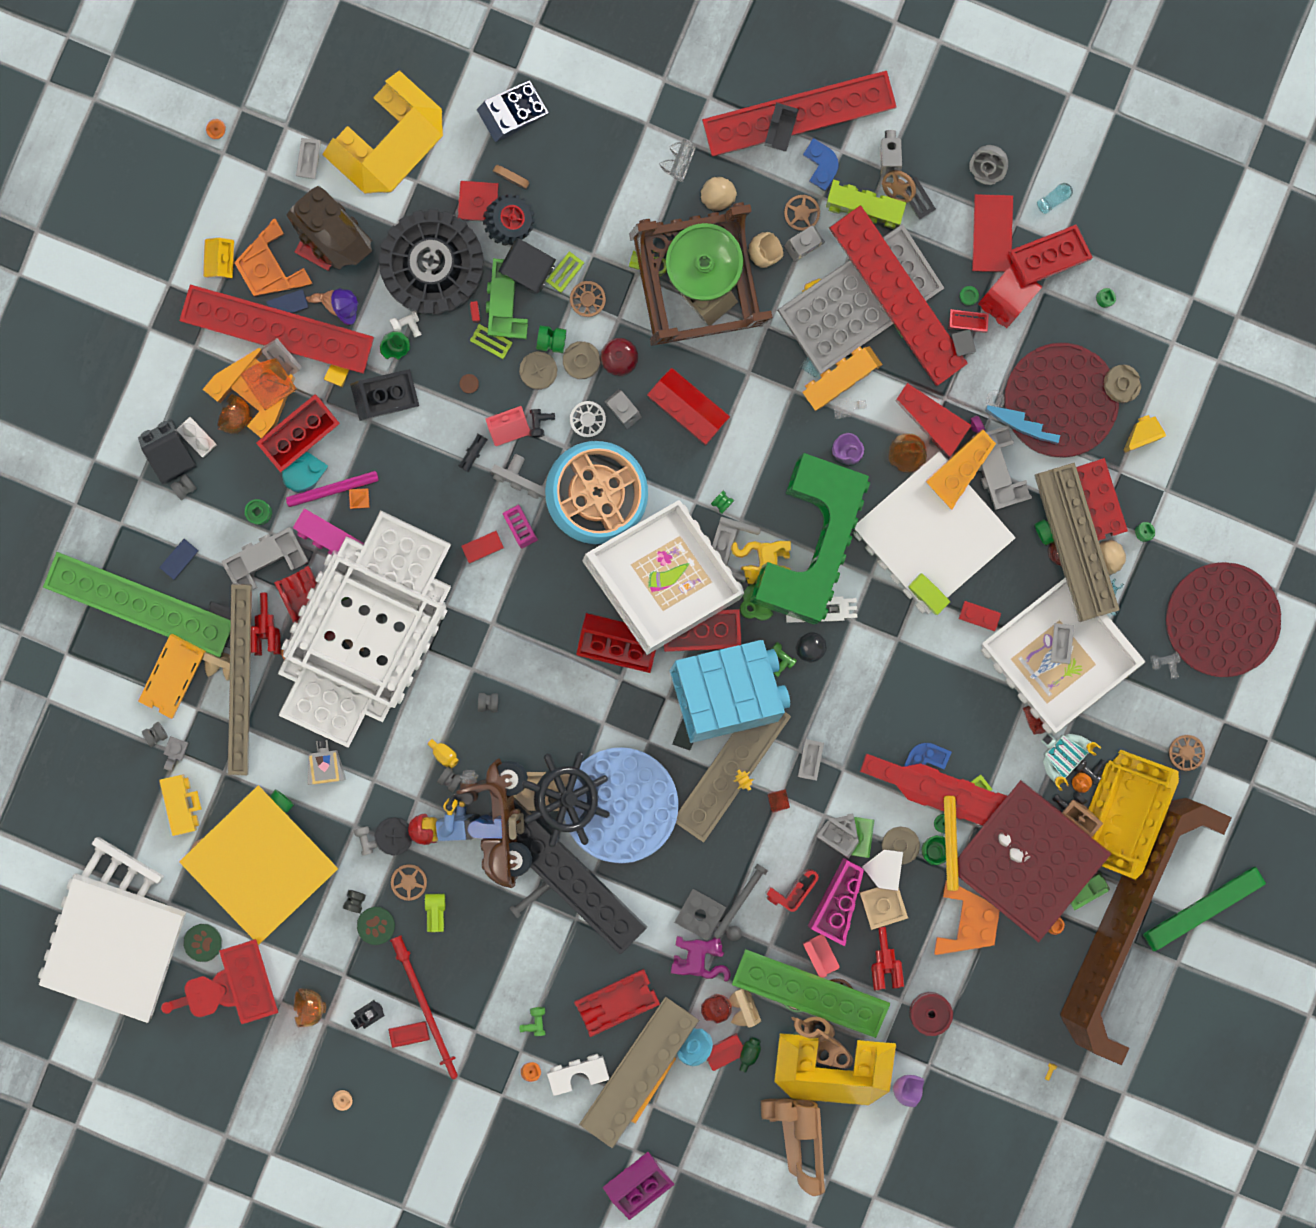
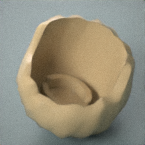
M713 177L703 185L700 198L708 209L721 211L735 202L737 192L733 183L728 179Z
M762 232L753 237L749 244L748 252L750 259L761 268L772 266L783 257L782 245L773 233Z
M1112 539L1101 541L1099 544L1108 574H1115L1125 564V551L1117 541Z

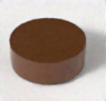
M472 374L464 375L460 380L462 391L467 394L477 391L479 387L478 379Z

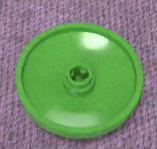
M696 224L682 230L673 239L667 251L666 269L672 284L680 293L694 300L711 301L726 295L738 283L743 270V255L739 243L726 229L714 224Z

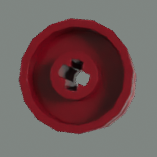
M924 992L913 999L909 1007V1017L914 1027L920 1033L927 1036H937L944 1033L950 1027L953 1021V1010L951 1004L942 995L936 992ZM929 1011H934L935 1013L933 1014L935 1016L932 1018L928 1016Z

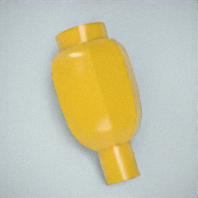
M433 739L428 742L427 745L433 749L434 757L443 766H449L452 769L457 765L459 760L456 753L450 747L443 743H436Z

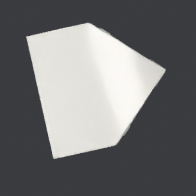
M883 850L862 866V868L878 888L898 891L903 852Z

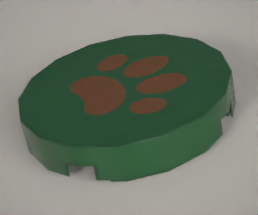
M371 907L360 914L357 920V931L364 942L370 945H380L392 937L395 931V921L388 910L382 907Z
M201 923L187 931L183 946L191 959L197 962H207L219 954V950L222 948V937L214 926Z

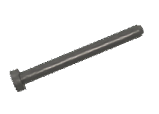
M546 882L543 883L517 906L514 907L512 905L510 910L519 918L521 911L551 887Z
M759 864L755 866V873L715 931V938L719 939L761 876L767 874V869Z

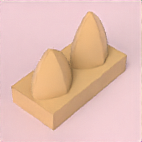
M205 652L202 660L205 661L204 666L207 676H212L222 667L225 679L227 681L230 680V655L223 652L222 656L218 657Z
M741 988L736 990L730 996L728 1004L741 1008V1011L733 1017L731 1023L738 1026H748V1028L761 1022L750 991Z

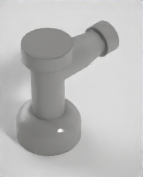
M366 826L353 830L355 836L360 838L363 850L361 852L362 856L373 853L372 849L377 848L375 840L368 842L367 834L369 833V827Z

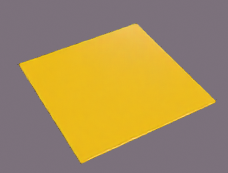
M259 785L179 861L251 938L257 940L258 945L338 870L335 864Z

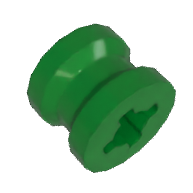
M723 490L712 501L711 505L717 507L719 512L723 514L735 500L729 498Z

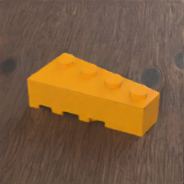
M861 346L851 352L853 356L848 360L846 358L841 359L836 363L837 367L834 370H826L820 375L822 377L817 382L812 380L805 385L806 390L802 393L815 411L838 397L840 393L856 384L855 382L868 376L872 370L878 369L883 365L870 346L863 349Z

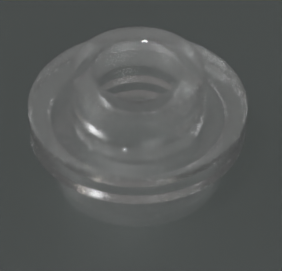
M999 390L990 391L986 396V404L989 406L1001 408L1005 403V396ZM992 397H998V403H993Z

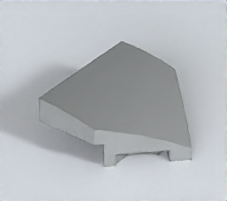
M853 813L843 817L829 818V821L825 823L816 836L848 859L859 844Z

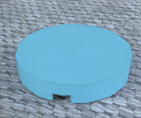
M694 1028L677 1053L678 1058L688 1066L693 1067L702 1064L707 1060L712 1051L713 1041L711 1036L703 1029Z

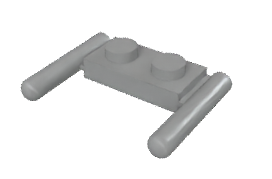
M724 517L720 518L712 547L715 551L719 552L725 566L728 565L731 545L735 541L737 530L759 535L761 532L759 527ZM732 572V576L736 581L742 583L746 581L745 575Z

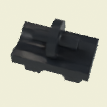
M373 1000L354 1012L355 1017L351 1019V1023L355 1029L360 1027L365 1029L385 1016L381 1004Z

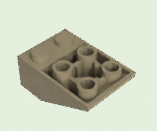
M732 291L721 298L711 301L694 300L680 293L708 326H711L738 303Z

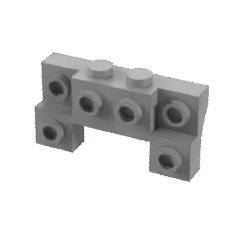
M1009 426L986 432L996 445L978 471H982L984 478H981L983 488L988 489L995 510L1032 499L1026 485V480L1012 484L1001 448L1014 444L1009 432Z
M291 527L271 537L267 534L259 538V543L255 545L249 543L242 547L243 551L221 561L233 584H251L252 590L258 587L251 574L284 557L291 570L309 562Z

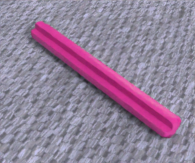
M373 471L286 497V503L288 507L296 506L377 482L379 478L377 472Z

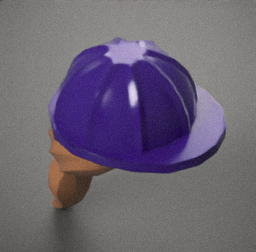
M339 288L306 297V300L310 303L322 302L330 313L338 316L346 325H351L356 320V311L359 303L357 297L350 290Z

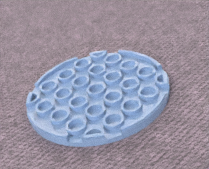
M623 747L597 752L582 762L580 769L587 773L592 780L602 775L608 777V781L596 787L598 793L597 807L609 811L610 816L604 818L595 814L592 820L583 827L589 841L586 845L581 843L576 831L570 832L576 843L590 855L613 863L635 862L657 851L672 833L678 815V796L675 784L663 765L642 751ZM578 779L573 791L583 786ZM586 793L579 796L577 799L583 802H587ZM574 807L578 817L580 818L584 810ZM566 811L564 819L566 824L572 823L568 812Z

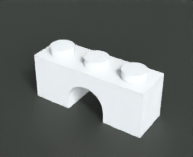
M594 1054L588 1056L586 1061L580 1062V1059L569 1062V1066L566 1067L561 1065L551 1067V1071L547 1075L553 1096L572 1091L571 1077L576 1073L587 1075L591 1085L609 1080L604 1057Z

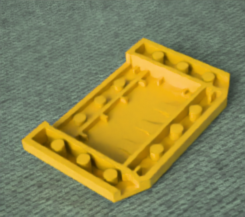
M1120 750L1118 752L1119 755L1113 761L1110 760L1106 764L1102 778L1098 783L1089 806V810L1103 822L1102 826L1092 837L1112 853L1103 863L1102 867L1136 880L1145 869L1178 785L1179 775L1175 769Z

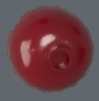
M615 338L609 340L603 346L600 360L603 368L608 373L615 376H624L630 374L635 369L638 363V352L636 346L631 341L625 338Z

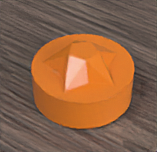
M212 119L206 126L208 136L213 139L221 138L226 131V126L220 119Z
M1078 773L1072 779V786L1076 791L1085 793L1091 788L1092 780L1087 774Z
M534 1062L526 1063L521 1068V1076L527 1082L536 1081L541 1075L539 1065Z

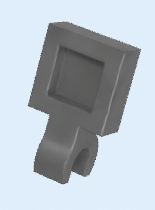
M170 736L164 751V755L169 756L164 769L173 771L176 760H183L188 742Z

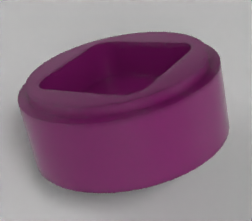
M976 415L970 418L972 431L976 433L982 429L986 431L979 416Z

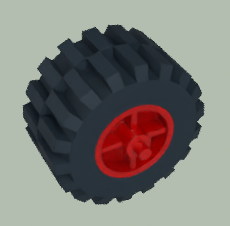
M512 194L502 195L494 200L486 208L487 211L484 212L483 217L486 219L483 220V225L487 226L484 230L485 232L489 231L490 235L488 237L490 239L495 238V243L497 244L502 242L504 246L512 245L516 237L523 240L534 228L532 225L535 223V219L532 216L535 214L534 211H530L532 206L525 203L526 199L522 198L520 200L519 195L513 197Z

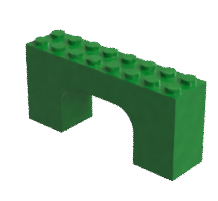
M806 453L797 458L786 494L817 506L823 515V527L812 561L806 571L795 572L769 562L761 566L750 599L751 603L813 625L821 622L822 619L825 620L828 609H826L828 601L831 602L834 595L832 587L834 583L838 582L840 572H838L839 566L844 564L846 554H844L845 548L849 547L852 536H850L851 530L855 529L858 522L856 514L863 507L864 500H862V496L864 493H867L870 482H868L869 476Z

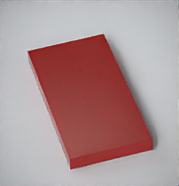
M974 195L972 271L1005 272L1010 267L1011 258L1008 252L1012 250L1013 196Z
M1077 225L1060 230L1008 252L1024 286L1088 262L1093 258Z

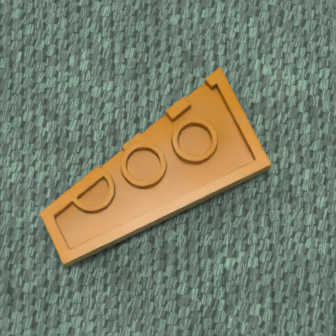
M982 429L926 480V483L951 510L996 443Z

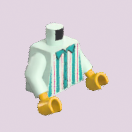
M1047 733L1041 740L1048 747L1043 754L1045 757L1043 763L1046 774L1060 791H1062L1060 784L1066 783L1067 786L1069 785L1066 777L1089 752L1096 756L1097 754L1093 752L1094 747L1101 749L1097 743L1074 734L1060 735L1056 740Z

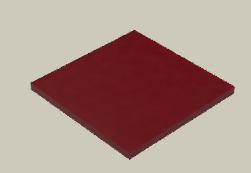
M1020 780L959 855L958 877L1039 943L1112 853L1025 782ZM1000 833H1004L1006 837L1007 835L1010 836L1011 842L1007 847L999 843L998 837ZM1011 848H1017L1023 852L1022 862L1011 860ZM1031 856L1029 859H1027V860L1024 862L1025 857Z

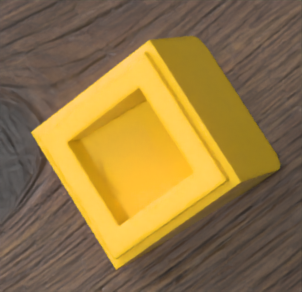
M330 365L324 380L343 388L349 370Z

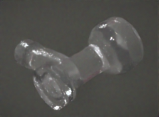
M1178 652L1161 658L1158 655L1150 656L1154 671L1159 670L1161 665L1168 664L1171 679L1179 677L1176 666L1177 663H1180Z

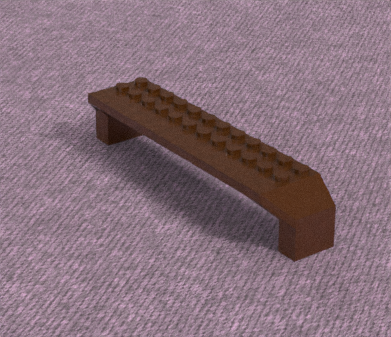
M1188 798L1171 801L1143 873L1136 880L1125 875L1121 876L1060 1013V1017L1077 1045L1119 1065L1123 1064L1130 1048L1107 1036L1101 1012L1179 837L1200 826L1225 835L1232 817Z

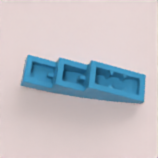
M989 405L985 408V411L1020 433L1049 443H1059L1060 435L1041 432L1043 424L1025 421L1024 412Z

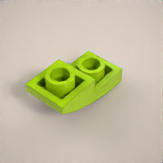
M922 573L908 586L913 594L923 601L934 615H938L950 603L949 599Z

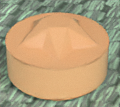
M345 1090L336 1092L332 1098L334 1107L337 1110L344 1111L352 1105V1097Z

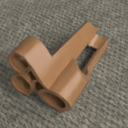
M792 1017L794 1027L800 1035L808 1039L818 1038L816 1060L819 1063L841 1069H848L852 1066V1055L834 1038L835 1030L829 1021L821 1017H810L804 1021ZM820 1023L825 1025L824 1032L819 1029L813 1032L816 1025ZM828 1051V1059L822 1061L820 1058L821 1053ZM842 1055H846L848 1058L847 1063L844 1065L839 1063V1058Z
M788 1098L761 1100V1118L768 1119L770 1122L782 1121L789 1172L797 1177L799 1186L806 1193L814 1197L825 1193L821 1117L818 1104L811 1100H792ZM814 1139L816 1177H810L802 1171L800 1140Z

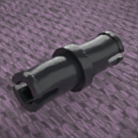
M477 433L470 448L467 447V453L458 466L469 472L476 458L480 457L479 453L488 439Z

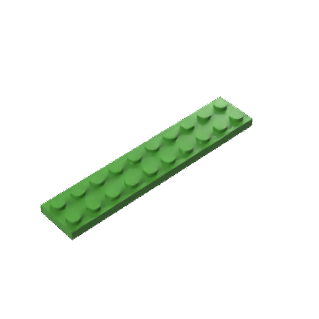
M56 552L43 585L45 589L169 637L170 634H174L218 657L222 656L231 634L230 619L60 552Z

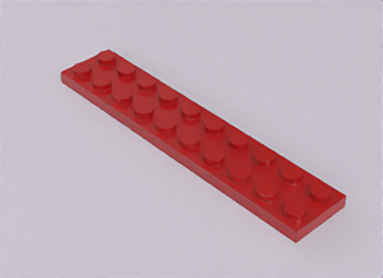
M886 70L702 119L711 156L715 157L764 144L776 102L799 109L791 136L896 109L897 106Z
M861 205L829 227L830 231L934 384L938 386L968 363L963 355L957 356L953 340Z
M191 284L179 320L186 324L263 346L277 338L291 354L362 374L365 372L375 338Z

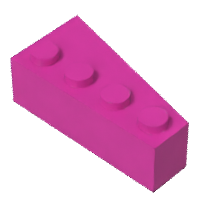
M305 508L293 526V529L298 531L296 535L305 540L309 537L314 540L312 544L321 550L323 547L329 549L328 554L332 555L334 550L339 551L345 537L364 544Z
M843 858L808 924L809 928L845 946L856 897L864 872L863 868Z

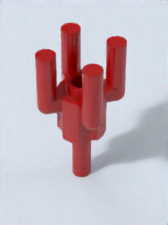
M266 592L260 593V614L255 616V626H251V653H254L255 656H262V639H268V652H273V655L281 654L280 629L274 627V615H268V594Z
M879 927L881 950L875 951L877 963L871 966L874 991L886 989L884 974L891 973L893 989L904 987L902 963L900 960H895L894 949H888L886 927Z

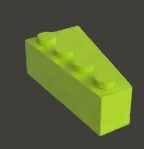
M833 179L826 203V208H829L828 211L840 214V211L850 213L861 205L873 224H877L878 221L891 229L900 226L906 202L880 195L879 198L876 197V193L868 190L859 192L856 186L849 184L840 186V181Z

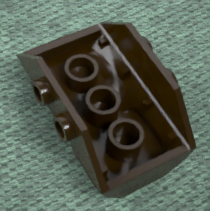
M321 186L311 189L286 214L299 235L300 241L304 245L308 244L318 259L321 258L325 263L339 270L345 265H357L372 252L370 243L373 240L358 226L357 220L352 216L349 217L345 212V208L340 203H337Z

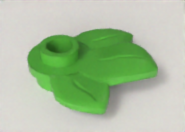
M751 584L744 590V602L740 605V613L747 619L755 617L761 621L767 620L773 616V613L768 608L750 602L755 584ZM747 606H751L753 611L749 612Z

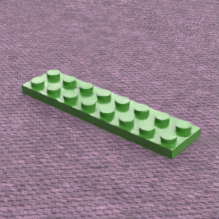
M746 949L732 981L733 986L874 1038L877 1037L890 1007V1002Z

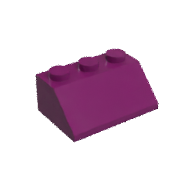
M647 1152L618 1176L610 1180L603 1189L612 1203L631 1220L675 1184L656 1159Z

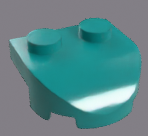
M305 452L281 472L283 483L288 489L297 493L312 490L328 469V465L309 452Z

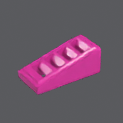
M519 504L502 513L521 549L538 540ZM517 513L520 514L518 517L510 520L511 516ZM521 520L524 521V522L520 523L519 525H517V526H515V527L513 526V524H515V523H517V522H519V521H521ZM524 527H527L526 530L520 532L519 534L517 533V531L523 529Z

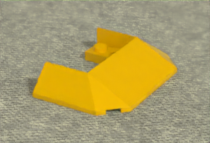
M400 70L385 81L386 85L374 96V100L399 121L379 145L373 150L347 126L336 139L332 138L322 154L364 194L392 192L443 137L442 109Z
M780 1033L774 1082L792 1099L870 1105L890 1092L896 1043L857 1040L854 1069L849 1071L815 1068L818 1038L808 1039L802 1035Z

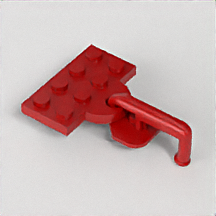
M256 939L219 950L224 969L218 972L213 980L204 976L191 979L185 985V997L165 1002L161 1006L162 1012L169 1014L174 1009L189 1005L192 1014L196 1017L213 1014L219 1004L227 1007L236 1006L241 1024L278 1013Z

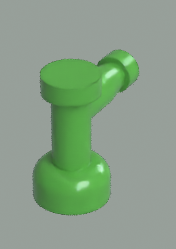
M776 642L771 649H774L777 657L782 660L779 663V671L774 672L778 677L786 667L791 669L797 660L795 658L792 659L781 650L782 645Z
M545 1007L530 1008V1014L534 1017L535 1024L520 1025V1033L526 1031L534 1032V1036L546 1035L542 1023Z

